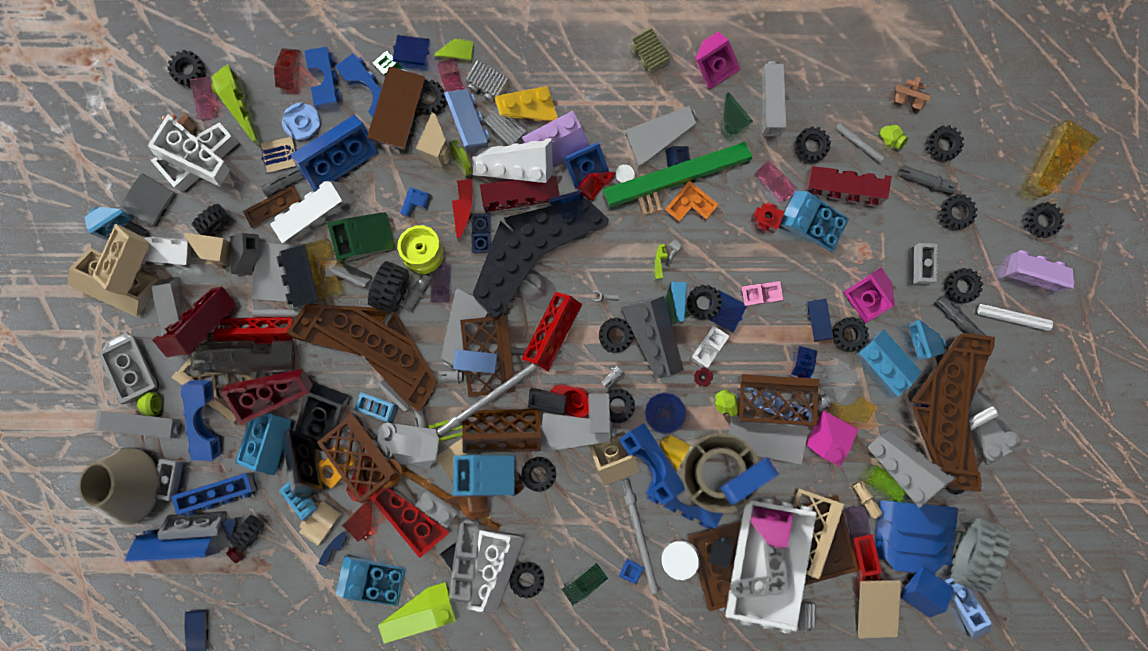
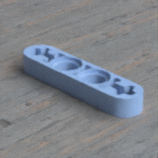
M744 388V392L752 390V394L755 396L757 395V392L753 388ZM765 391L761 393L764 397H770L771 400L775 397ZM761 397L758 399V405L754 403L756 399L751 402L756 408L762 409L764 407ZM779 397L772 402V406L778 412L780 411V406L785 404ZM794 403L790 404L793 409L794 407L797 408V413L803 409V407ZM770 407L764 409V411L776 415ZM805 409L803 412H805V416L808 418L804 421L811 422L812 414L808 409ZM791 410L787 415L780 413L785 420H791L790 417L793 414Z

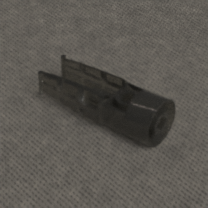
M273 340L272 344L254 343V341L198 343L195 347V352L190 354L191 371L198 370L252 375V372H271L272 375L294 371L295 345L293 340Z

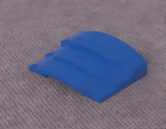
M878 500V507L882 512V515L877 518L875 546L879 559H885L896 571L915 573L922 566L935 574L943 565H952L958 507L923 505L919 508L915 503Z

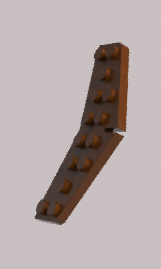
M307 304L301 309L286 332L287 335L300 341L363 357L409 407L420 413L436 386L435 377L396 311L393 312L385 325L383 322L389 313L374 307Z
M969 333L958 335L910 402L928 405V408L910 406L933 463L938 465L945 474H950L955 478L946 488L981 492V475L978 472L968 415L969 406L988 358L991 356L995 346V337Z

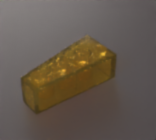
M1069 119L1058 123L1024 189L1039 198L1050 195L1069 171L1073 170L1078 161L1101 138Z

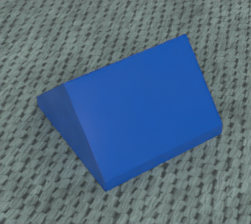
M599 142L563 157L564 165L575 189L588 173L609 171Z
M922 566L900 592V598L930 618L947 611L954 588Z

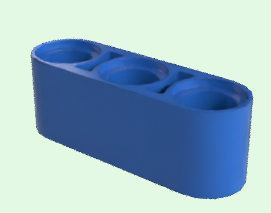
M766 457L724 484L720 489L729 503L733 505L779 475V472L770 458Z

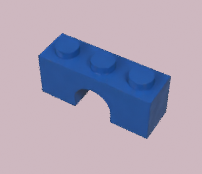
M327 46L304 50L309 72L324 74L323 82L318 86L311 87L315 108L319 110L339 106L341 93L339 88L336 89L335 82L338 81V75L332 66V63H335L333 52H330Z

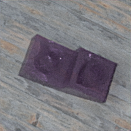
M441 264L435 271L431 272L430 302H450L451 264Z
M865 506L846 509L847 525L850 530L853 550V538L871 534Z

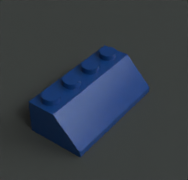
M353 115L290 156L311 189L316 192L320 189L319 186L323 182L338 179L379 152L373 141L367 139L368 131L364 123Z

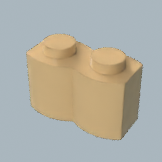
M324 500L320 503L318 501L315 503L318 509L312 513L309 519L307 518L302 521L299 526L301 528L299 533L317 546L323 543L343 514Z

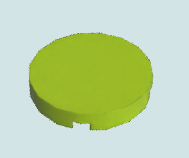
M454 139L449 142L451 152L462 173L468 176L473 172L472 169H469L471 163L465 150L457 146L459 141Z

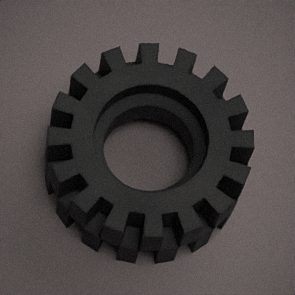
M182 50V53L177 51L176 56H171L172 61H168L170 66H167V69L170 71L168 73L174 81L184 87H188V85L192 87L194 86L193 83H200L198 80L203 79L202 73L205 74L203 69L205 65L195 53L189 50L188 52ZM184 62H191L193 65V70L188 75L180 73V66Z
M425 79L416 109L422 115L427 114V116H430L431 113L437 115V112H441L442 108L445 107L447 99L440 83L434 82L431 79L430 81ZM427 91H432L436 94L435 102L429 105L423 103L422 95Z
M943 125L930 134L926 146L929 147L928 153L931 152L933 154L932 158L936 157L937 161L943 160V162H946L947 160L954 159L961 153L962 147H964V143H962L964 137L960 136L962 133L960 131L957 132L956 127L951 128V125L946 127ZM941 137L950 138L952 141L950 150H943L939 147L938 141Z
M812 126L809 129L808 127L805 128L798 135L795 142V151L798 152L797 156L799 158L802 157L803 161L807 160L808 163H816L822 160L831 148L829 134L826 135V131L820 130V127L814 128ZM809 138L817 139L820 143L819 150L815 152L809 151L806 148V141Z
M956 194L946 199L941 205L942 209L939 213L942 214L940 219L944 220L943 224L948 225L949 229L954 228V230H962L970 226L977 217L976 211L978 209L974 207L975 201L972 202V198H967L964 194ZM955 205H960L965 209L963 219L953 217L952 208Z
M1043 202L1034 206L1028 211L1029 214L1026 215L1028 220L1025 223L1029 225L1027 227L1028 231L1032 230L1031 234H1036L1038 238H1047L1057 234L1063 227L1061 224L1064 223V219H1062L1064 214L1059 212L1061 208H1056V204H1050V202ZM1041 213H1046L1051 217L1052 221L1049 227H1043L1039 224L1038 217Z
M219 203L213 204L212 207L209 206L201 214L197 215L198 217L194 219L192 226L200 235L210 236L211 233H215L217 229H220L228 221L229 215Z
M961 268L952 272L946 280L948 281L945 283V286H947V289H945L946 293L949 292L950 294L948 295L949 298H953L954 302L958 301L959 303H968L976 300L980 296V292L983 291V288H981L983 282L980 281L982 277L977 275V271L973 272L971 268ZM962 278L969 280L971 283V289L967 293L960 292L957 287L958 281Z
M702 284L699 287H694L687 298L688 309L692 316H695L697 319H712L721 310L722 298L719 291L708 284L707 286ZM703 295L709 296L712 300L711 307L706 310L700 309L697 305L698 298Z
M618 317L610 318L600 327L599 340L604 349L612 353H619L631 345L633 331L629 323L624 319ZM613 328H619L623 332V339L618 343L612 342L609 339V331Z
M847 317L836 323L832 331L835 340L834 344L838 345V348L845 352H854L863 348L868 342L867 338L869 337L867 332L869 329L865 326L866 323L864 321H860L861 319ZM848 327L856 329L858 337L854 342H849L844 338V330Z
M620 388L608 391L606 394H609L610 422L623 423L629 420L635 410V400L632 395ZM616 398L622 399L625 402V410L622 413H614L610 408L612 400Z
M531 458L522 468V481L531 491H545L555 482L556 469L553 463L546 458ZM535 467H542L546 471V478L541 482H536L531 477V472Z
M249 515L241 523V526L237 528V531L231 537L230 543L241 552H244L259 535V532L264 527V523L254 515Z
M531 562L518 564L512 570L509 578L510 588L513 590V593L524 599L533 598L538 595L544 585L543 571ZM523 573H530L534 577V584L529 588L521 586L519 578Z

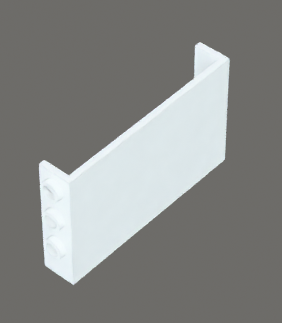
M762 498V502L751 500L744 506L731 584L738 579L767 576L763 547L764 538L751 523L754 506L793 512L788 547H784L788 588L785 592L779 594L744 598L733 596L730 590L725 617L739 619L745 625L752 626L753 623L761 624V628L772 630V627H778L781 632L792 634V630H797L816 512H813L812 507L801 506V509L793 508V504L782 502L781 506L773 504L774 500ZM779 552L770 553V556H779ZM773 559L771 567L774 570H778L780 568V561ZM778 579L776 583H768L769 587H778V590L779 586H782V582H779ZM757 581L754 585L757 592L763 591L764 584L761 581ZM739 583L736 591H739L741 594L742 590H750L749 586H741Z

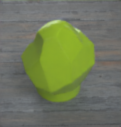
M896 124L885 126L880 130V136L887 148L901 150L908 141V137L905 136L903 130Z
M728 389L718 392L715 395L716 410L722 414H729L731 417L737 416L739 413V403L736 394L730 393Z

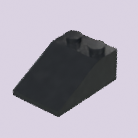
M313 382L309 393L304 395L294 431L313 438L315 449L323 451L317 442L340 424L349 395ZM330 439L325 443L326 447L329 450L332 445L333 439Z

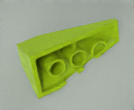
M225 65L211 76L213 93L219 96L252 142L259 145L260 142L238 75L229 65Z

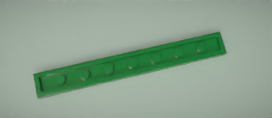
M746 142L604 188L603 194L610 208L751 161L752 154Z

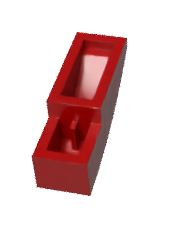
M472 179L457 181L459 200H452L458 241L463 239L471 220L474 204V184Z
M873 534L853 538L860 581H882V571Z

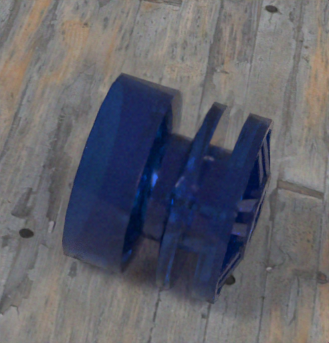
M665 392L657 394L649 400L645 409V417L649 426L656 432L671 434L678 431L685 423L686 410L680 398ZM663 409L671 411L669 419L661 417Z

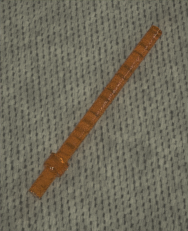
M401 467L402 475L441 499L447 501L448 498L453 497L406 467ZM453 505L454 507L461 510L459 505ZM489 516L476 519L480 525H485L495 532H498L501 527L490 520Z

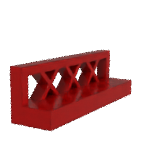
M555 292L522 360L533 363L542 370L549 372L582 304L570 295ZM559 299H563L561 305L556 307ZM554 316L553 321L548 324L550 317ZM545 333L544 338L540 341V336ZM537 350L534 358H530L532 352Z
M293 317L222 318L219 321V326L213 331L216 348L293 347V338L286 334L294 321ZM243 324L249 325L246 328H239ZM262 324H267V325H268V326L265 327V328H259V327H258V326H260V325H262ZM280 324H288L287 328L277 327ZM221 325H230L226 329H220Z

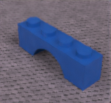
M353 53L335 67L349 86L363 85L372 91L373 102L368 112L373 118L382 86L380 88L375 82L378 80L372 71L369 73L364 67L367 65L361 56L357 58Z
M190 380L181 386L180 392L184 405L183 415L186 420L185 431L189 442L188 452L190 453L191 460L212 461L221 455L219 436L210 432L202 419L204 406L214 399L212 380Z
M645 423L619 439L629 456L641 458L651 469L653 475L651 490L661 505H664L685 491L682 480Z
M652 478L645 494L649 495L648 500L658 504L659 501L651 490L653 485ZM677 497L665 503L666 509L673 512L679 510L683 512V517L691 521L695 518L701 521V526L709 530L711 527L717 528L723 513L708 511L699 505H685Z

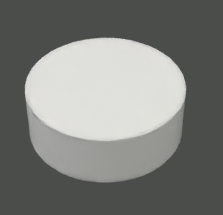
M629 165L619 166L615 174L616 180L622 183L633 179V168Z

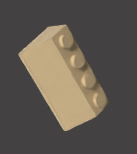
M89 248L69 268L68 286L137 317L147 306L152 295L151 286L157 283L158 279L139 271L133 280V287L127 296L107 291L92 277L102 253Z

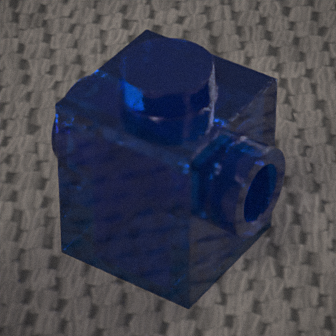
M799 346L794 355L791 375L799 378H811L815 370L818 351Z

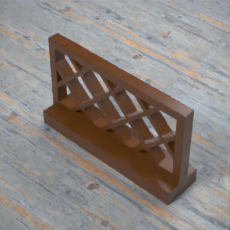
M502 315L495 321V329L491 334L482 327L487 321L494 320L492 317L460 320L463 350L467 351V345L473 340L480 346L477 352L484 349L486 352L491 353L484 346L492 338L497 342V348L493 353L496 354L498 352L496 360L499 361L498 369L495 373H492L493 375L486 383L478 377L481 372H477L475 375L471 371L465 370L468 397L488 395L494 391L488 384L495 376L501 380V385L514 377L507 315ZM465 323H473L478 327L472 336L465 332ZM480 329L489 336L482 345L474 339ZM475 379L484 384L479 392H472L471 384ZM515 385L504 393L515 392Z
M741 374L738 421L817 426L820 379ZM744 387L753 388L757 395L749 401L744 395ZM766 389H772L777 394L770 402L761 394ZM785 390H791L796 395L789 403L781 396ZM805 391H813V400L809 404L800 396ZM758 396L766 402V405L759 411L751 403ZM777 397L786 404L779 412L771 405ZM797 398L805 405L799 413L790 406ZM748 405L756 412L752 418L743 417V409ZM767 406L776 414L771 419H766L760 413ZM787 407L795 414L791 420H785L780 415ZM805 409H808L812 413V422L804 421L799 415Z
M537 409L479 410L470 416L477 419L473 423L467 419L462 422L463 453L541 451L539 410ZM507 416H513L516 419L510 422L505 418ZM526 416H535L532 421L525 419ZM495 417L496 419L490 422L486 418ZM481 422L486 425L482 430L477 427ZM500 422L506 425L502 429L496 426ZM522 422L525 426L520 429L516 424ZM529 428H531V429L534 430L535 432H526V431H527ZM490 429H492V430H494V431L497 432V433H486V432H488ZM509 429H512V430H514L516 433H506V432H507ZM470 430H474L475 432H477V433L466 434V433H468Z
M350 412L345 416L346 419L317 443L358 501L364 503L392 479L395 480L401 474L358 415ZM348 425L351 429L350 438L341 437L342 429ZM330 439H336L335 450H329L325 443ZM340 440H349L348 451H339ZM353 441H358L362 444L360 453L352 452ZM338 453L347 454L345 465L338 464ZM351 455H360L358 466H349ZM364 456L372 458L371 468L362 467ZM349 468L358 469L356 480L348 478ZM362 470L371 471L369 482L360 481ZM375 471L382 472L385 476V479L380 483L373 482ZM360 483L369 484L368 492L361 496L358 492Z

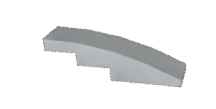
M460 519L449 601L469 603L474 562L477 555L479 521Z

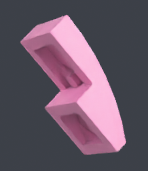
M781 281L742 287L745 306L784 300Z

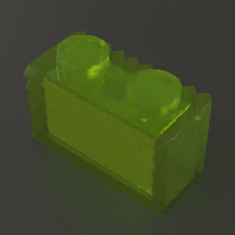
M872 465L863 479L867 485L880 491V493H883V495H886V497L895 502H900L906 494L892 475L877 465Z

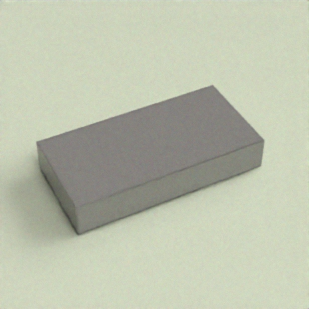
M589 394L590 434L610 433L609 394Z

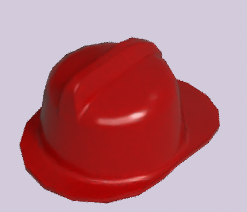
M557 385L550 390V392L568 396L566 415L582 418L589 413V393L586 389Z

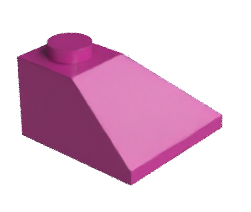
M716 32L702 41L695 60L708 89H711L741 68L729 40L720 32Z
M882 267L844 291L865 323L895 305L892 282Z
M823 411L817 421V426H814L806 440V445L824 459L840 467L851 449L858 428Z
M754 506L751 523L767 544H771L775 548L788 547L793 512Z

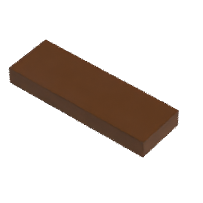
M291 185L247 208L243 213L253 229L289 210L291 205L296 202H302V199L295 186Z

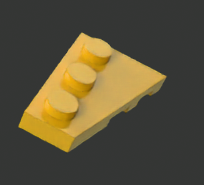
M548 86L495 97L500 116L550 122L558 118Z

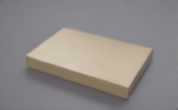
M899 580L860 581L859 638L898 637L901 590Z

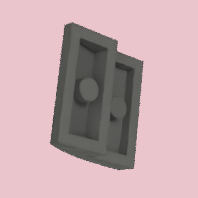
M141 173L120 207L149 225L155 226L163 209H167L175 192Z

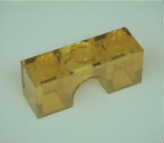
M326 238L305 244L318 299L325 301L344 296L340 277L337 275L326 277L322 272L323 265L327 261L335 259L330 240Z

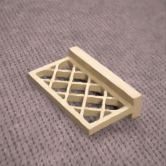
M204 343L197 347L181 369L172 376V379L181 386L190 380L197 378L201 380V378L212 376L214 399L207 403V405L235 425H237L238 421L228 404L224 402L225 399L217 397L216 389L224 388L225 385L216 386L215 376L226 374L227 384H230L228 374L238 373L240 381H243V378L246 380H251L252 378ZM205 349L209 352L210 360L199 361V353ZM223 362L225 371L214 373L213 363ZM210 363L211 373L201 375L199 365ZM197 365L198 375L188 376L184 373L189 366Z
M799 489L793 508L797 509L799 505L801 509L799 503L801 494L810 496L813 504L807 507L815 506L819 514L815 521L821 518L824 524L822 531L816 534L813 531L812 538L815 537L818 546L817 549L809 553V559L812 564L810 570L806 571L807 575L819 579L844 504ZM813 498L819 499L820 501L815 503ZM823 501L830 503L829 512L821 515L816 505ZM828 515L826 522H824L822 517ZM821 534L820 540L818 541L816 536ZM815 552L814 558L812 560L810 554Z

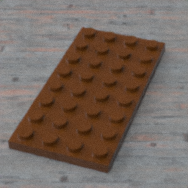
M838 495L826 497L828 499L840 502ZM823 501L816 506L820 514L823 515L829 512L831 504ZM813 502L804 503L801 506L807 507L812 505ZM813 506V507H812V508H813V512H816V518H817V517H819V514H818V512H817L815 506ZM843 511L841 512L820 578L818 579L806 574L804 586L859 571ZM828 515L822 517L824 522H826ZM821 518L815 521L813 529L815 534L824 528ZM742 521L688 535L690 543L699 552L700 567L698 574L709 612L727 607ZM821 534L816 536L818 541L820 540ZM719 537L731 540L730 544L734 545L728 568L707 562L713 539L719 540ZM815 537L812 538L810 552L817 549L818 543ZM815 552L810 554L812 560L814 558ZM808 559V565H807V570H808V571L810 570V567H811V564H812L811 561H810V559Z

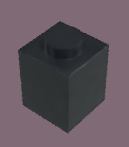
M719 537V540L713 539L707 562L728 568L734 545L730 544L731 540Z

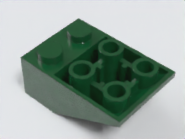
M386 212L327 223L335 256L340 263L396 249Z

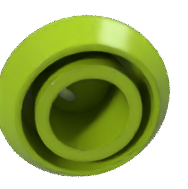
M151 391L139 397L136 407L141 414L156 417L162 409V401L156 392Z

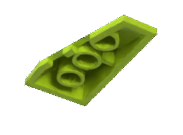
M443 582L426 588L378 624L383 643L385 644L456 622L458 617L453 602L449 601L450 592L447 583Z

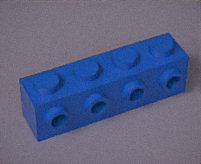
M249 472L171 496L176 515L184 514L187 517L196 514V510L203 508V511L215 508L214 504L219 502L225 505L232 503L235 497L240 496V499L251 497V492L257 490L252 473Z

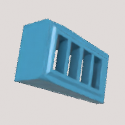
M671 282L677 319L679 323H683L685 321L687 284L685 282Z
M360 392L354 410L382 421L393 423L399 406ZM366 398H367V399H369V400H368L366 409H363V406H364L365 401H366ZM375 401V406L373 408V411L371 412L370 410L372 408L373 402ZM381 404H383L382 410L380 414H378Z
M290 481L279 490L302 521L306 520L318 509L311 497L305 500L298 497L294 498L290 491Z

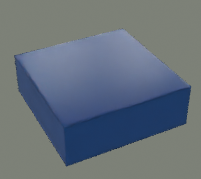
M626 559L618 576L636 585L645 567Z

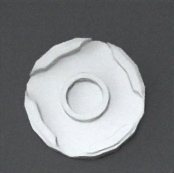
M687 541L673 542L664 549L662 554L663 568L670 577L676 580L691 578L698 572L700 567L699 552L693 544Z

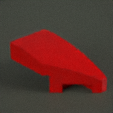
M614 171L588 173L577 189L588 200L593 201L601 188L608 186L616 173Z

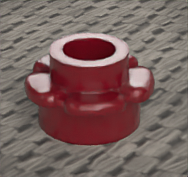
M701 368V370H697L694 374L695 382L699 386L703 385L706 387L713 380V374L708 368Z
M229 547V550L226 552L227 556L236 564L240 560L243 561L242 555L244 553L236 547Z

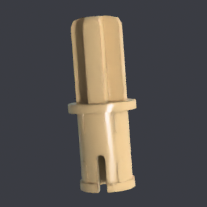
M861 481L854 485L853 488L862 501L861 505L864 504L872 519L879 518L882 512L874 500L875 496L871 495L865 482Z

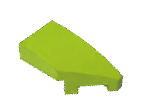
M453 39L437 51L434 57L470 61L472 58L473 41Z
M660 244L656 252L654 262L655 281L663 279L661 261L668 259L665 244Z

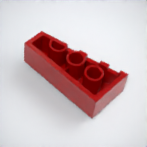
M393 488L380 489L370 497L419 558L452 532L448 528H444V525L441 526V523L432 519L431 516L428 517V514L422 512V509L419 510V507H416L414 503Z

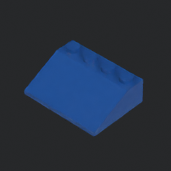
M144 530L143 534L136 535L125 557V562L211 556L220 553L219 534L218 536L159 540L158 533H155V530Z

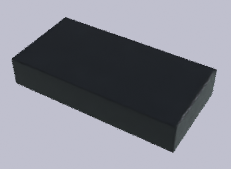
M531 388L529 390L528 408L564 416L567 410L568 396Z

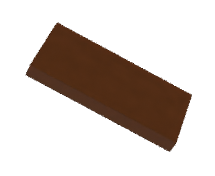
M388 66L367 139L405 149L425 83V76Z

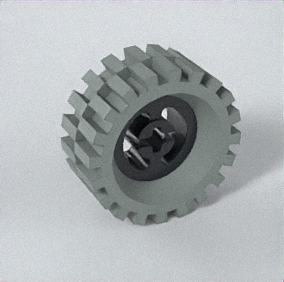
M981 518L973 520L971 525H968L967 531H964L963 538L958 543V550L954 554L956 555L952 562L954 566L951 568L953 582L982 594L987 593V590L990 591L992 584L995 585L997 577H1000L1001 569L1006 563L1005 558L1009 554V551H1007L1010 547L1009 540L1011 539L1009 530Z

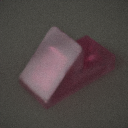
M456 59L437 63L445 92L464 90Z

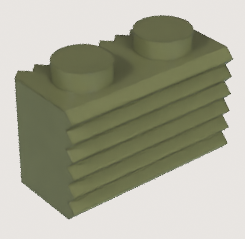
M652 28L631 39L632 44L630 48L634 55H639L641 59L639 63L644 71L647 70L649 74H652L670 63L668 54Z

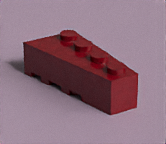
M812 166L809 169L806 192H810L817 197L828 195L833 200L844 198L848 199L850 203H859L861 201L866 202L868 206L878 207L889 197L892 176L885 175V178L882 179L877 178L873 173L858 176V173L848 170L839 173L838 169Z
M551 176L546 183L507 180L504 182L480 184L485 213L560 201L557 176Z
M222 286L211 288L193 304L195 308L183 312L180 315V321L165 328L166 333L160 337L157 335L152 341L166 358L181 355L188 356L196 350L195 347L198 343L203 342L208 337L207 334L211 330L219 326V321L231 313V309L236 303Z
M304 369L226 384L220 393L238 423L242 425L308 394L313 385Z

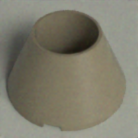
M724 433L712 434L697 441L687 452L682 465V481L686 492L697 505L711 512L729 513L748 504L758 489L731 505L722 491H712L705 485L702 478L704 463L712 455L725 454L734 462L737 477L757 464L759 459L753 448L741 438Z
M129 447L121 448L90 464L83 470L79 479V494L88 506L111 523L121 526L133 525L142 521L151 512L156 503V489L159 487L158 471L151 457L144 451Z

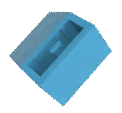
M795 190L780 225L790 232L833 252L849 218L813 194Z
M454 455L453 495H514V455Z
M344 556L336 595L343 599L398 606L406 568Z

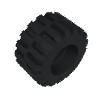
M385 261L379 267L368 293V305L389 314L394 312L407 287L409 270Z

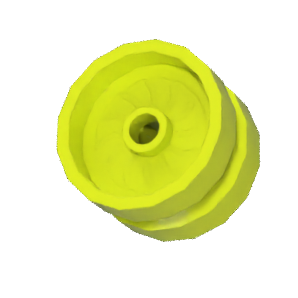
M424 225L410 227L401 234L398 240L397 249L406 267L414 273L428 274L433 272L441 265L444 259L442 244L437 234L429 227Z

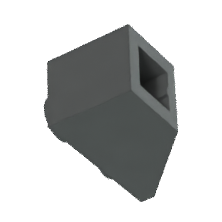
M241 233L230 236L231 274L250 275L260 254L259 234Z

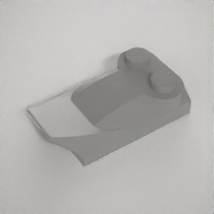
M125 332L105 342L104 348L97 352L120 404L124 405L136 401L140 396L157 389V381L152 376L134 336H130Z
M978 391L974 394L969 406L968 418L970 419L990 407H995L998 412L997 417L971 430L975 448L985 463L989 465L1015 450L1021 443L1019 442L1018 435L1011 430L990 397Z
M383 422L378 431L377 443L388 458L396 460L399 464L433 468V463L437 459L440 438L437 436L438 432L436 429Z

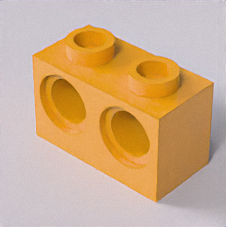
M343 444L339 445V451H348ZM351 455L349 466H355L359 461L355 455ZM329 458L325 461L322 459L318 463L321 481L330 489H334L343 478ZM328 467L333 470L331 478L325 476V469Z

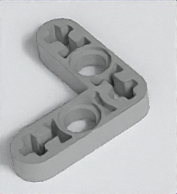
M764 540L763 547L767 576L735 580L730 586L733 596L744 598L785 592L788 588L784 548L774 547L773 551V547H769V544ZM779 552V556H770V553ZM773 559L780 561V568L778 570H774L771 567ZM777 579L779 582H782V586H779V590L778 587H769L768 584L776 583ZM757 581H761L764 584V589L761 592H757L754 588ZM740 583L741 586H749L750 590H742L740 594L739 591H736V587H739Z

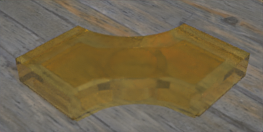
M858 397L854 403L847 406L833 403L828 413L847 423L854 420L868 423L877 406L862 397Z

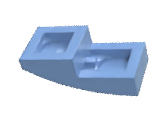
M455 349L453 369L495 373L497 354Z

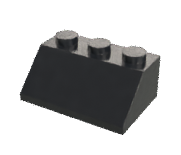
M305 244L280 251L276 259L278 267H282L284 274L281 275L282 284L287 286L288 293L285 294L287 304L291 305L292 308L318 302Z
M289 429L286 430L283 448L290 481V491L292 496L305 500L323 491L314 441L309 436Z

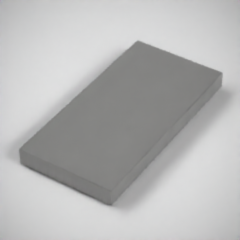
M739 413L737 416L731 417L728 434L737 436L747 442L757 456L802 465L808 426L739 422ZM743 414V417L745 418L753 417L751 415Z

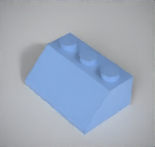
M467 89L445 92V97L467 154L489 146L487 140L490 137L487 129H482L480 124L483 122L480 111L476 112L474 105L477 104L474 95H469Z

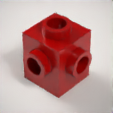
M763 203L754 212V224L758 225L757 228L762 231L768 232V230L776 232L784 211L777 209V206L772 203Z

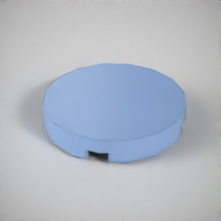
M296 103L285 110L282 125L290 138L305 141L317 134L320 128V117L313 106Z

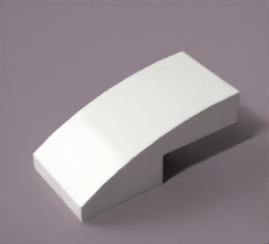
M713 325L691 357V360L702 368L707 369L729 335Z

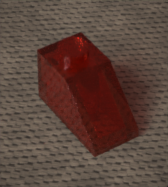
M281 49L274 65L275 87L283 89L295 88L299 76L301 50Z
M370 498L342 525L357 542L367 541L373 535L372 530L375 528V504Z

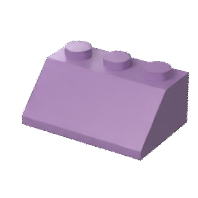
M573 110L522 137L523 143L536 140L537 142L545 141V139L552 138L553 168L564 163L563 157L590 146Z
M1023 250L1011 254L1005 276L1057 292L1067 291L1074 287L1073 268L1067 267L1066 263L1059 261L1053 263L1043 256H1037L1036 258Z

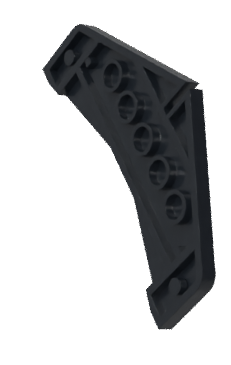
M586 198L505 217L504 221L514 231L512 232L500 221L473 291L476 302L496 321L504 314L508 308V303L534 264L542 256L586 233L595 232L609 223V218Z

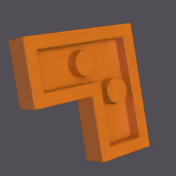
M688 181L666 207L665 211L680 222L692 208L707 220L719 204L691 181Z

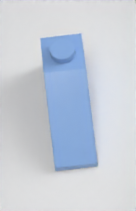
M952 578L946 580L945 582L954 588L951 599L973 640L991 632L992 623L972 590L953 582Z

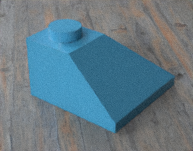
M95 207L88 212L84 219L88 232L103 239L111 234L115 224L123 226L133 220L134 217L121 209Z
M921 320L907 324L919 360L945 353L946 343L939 333Z

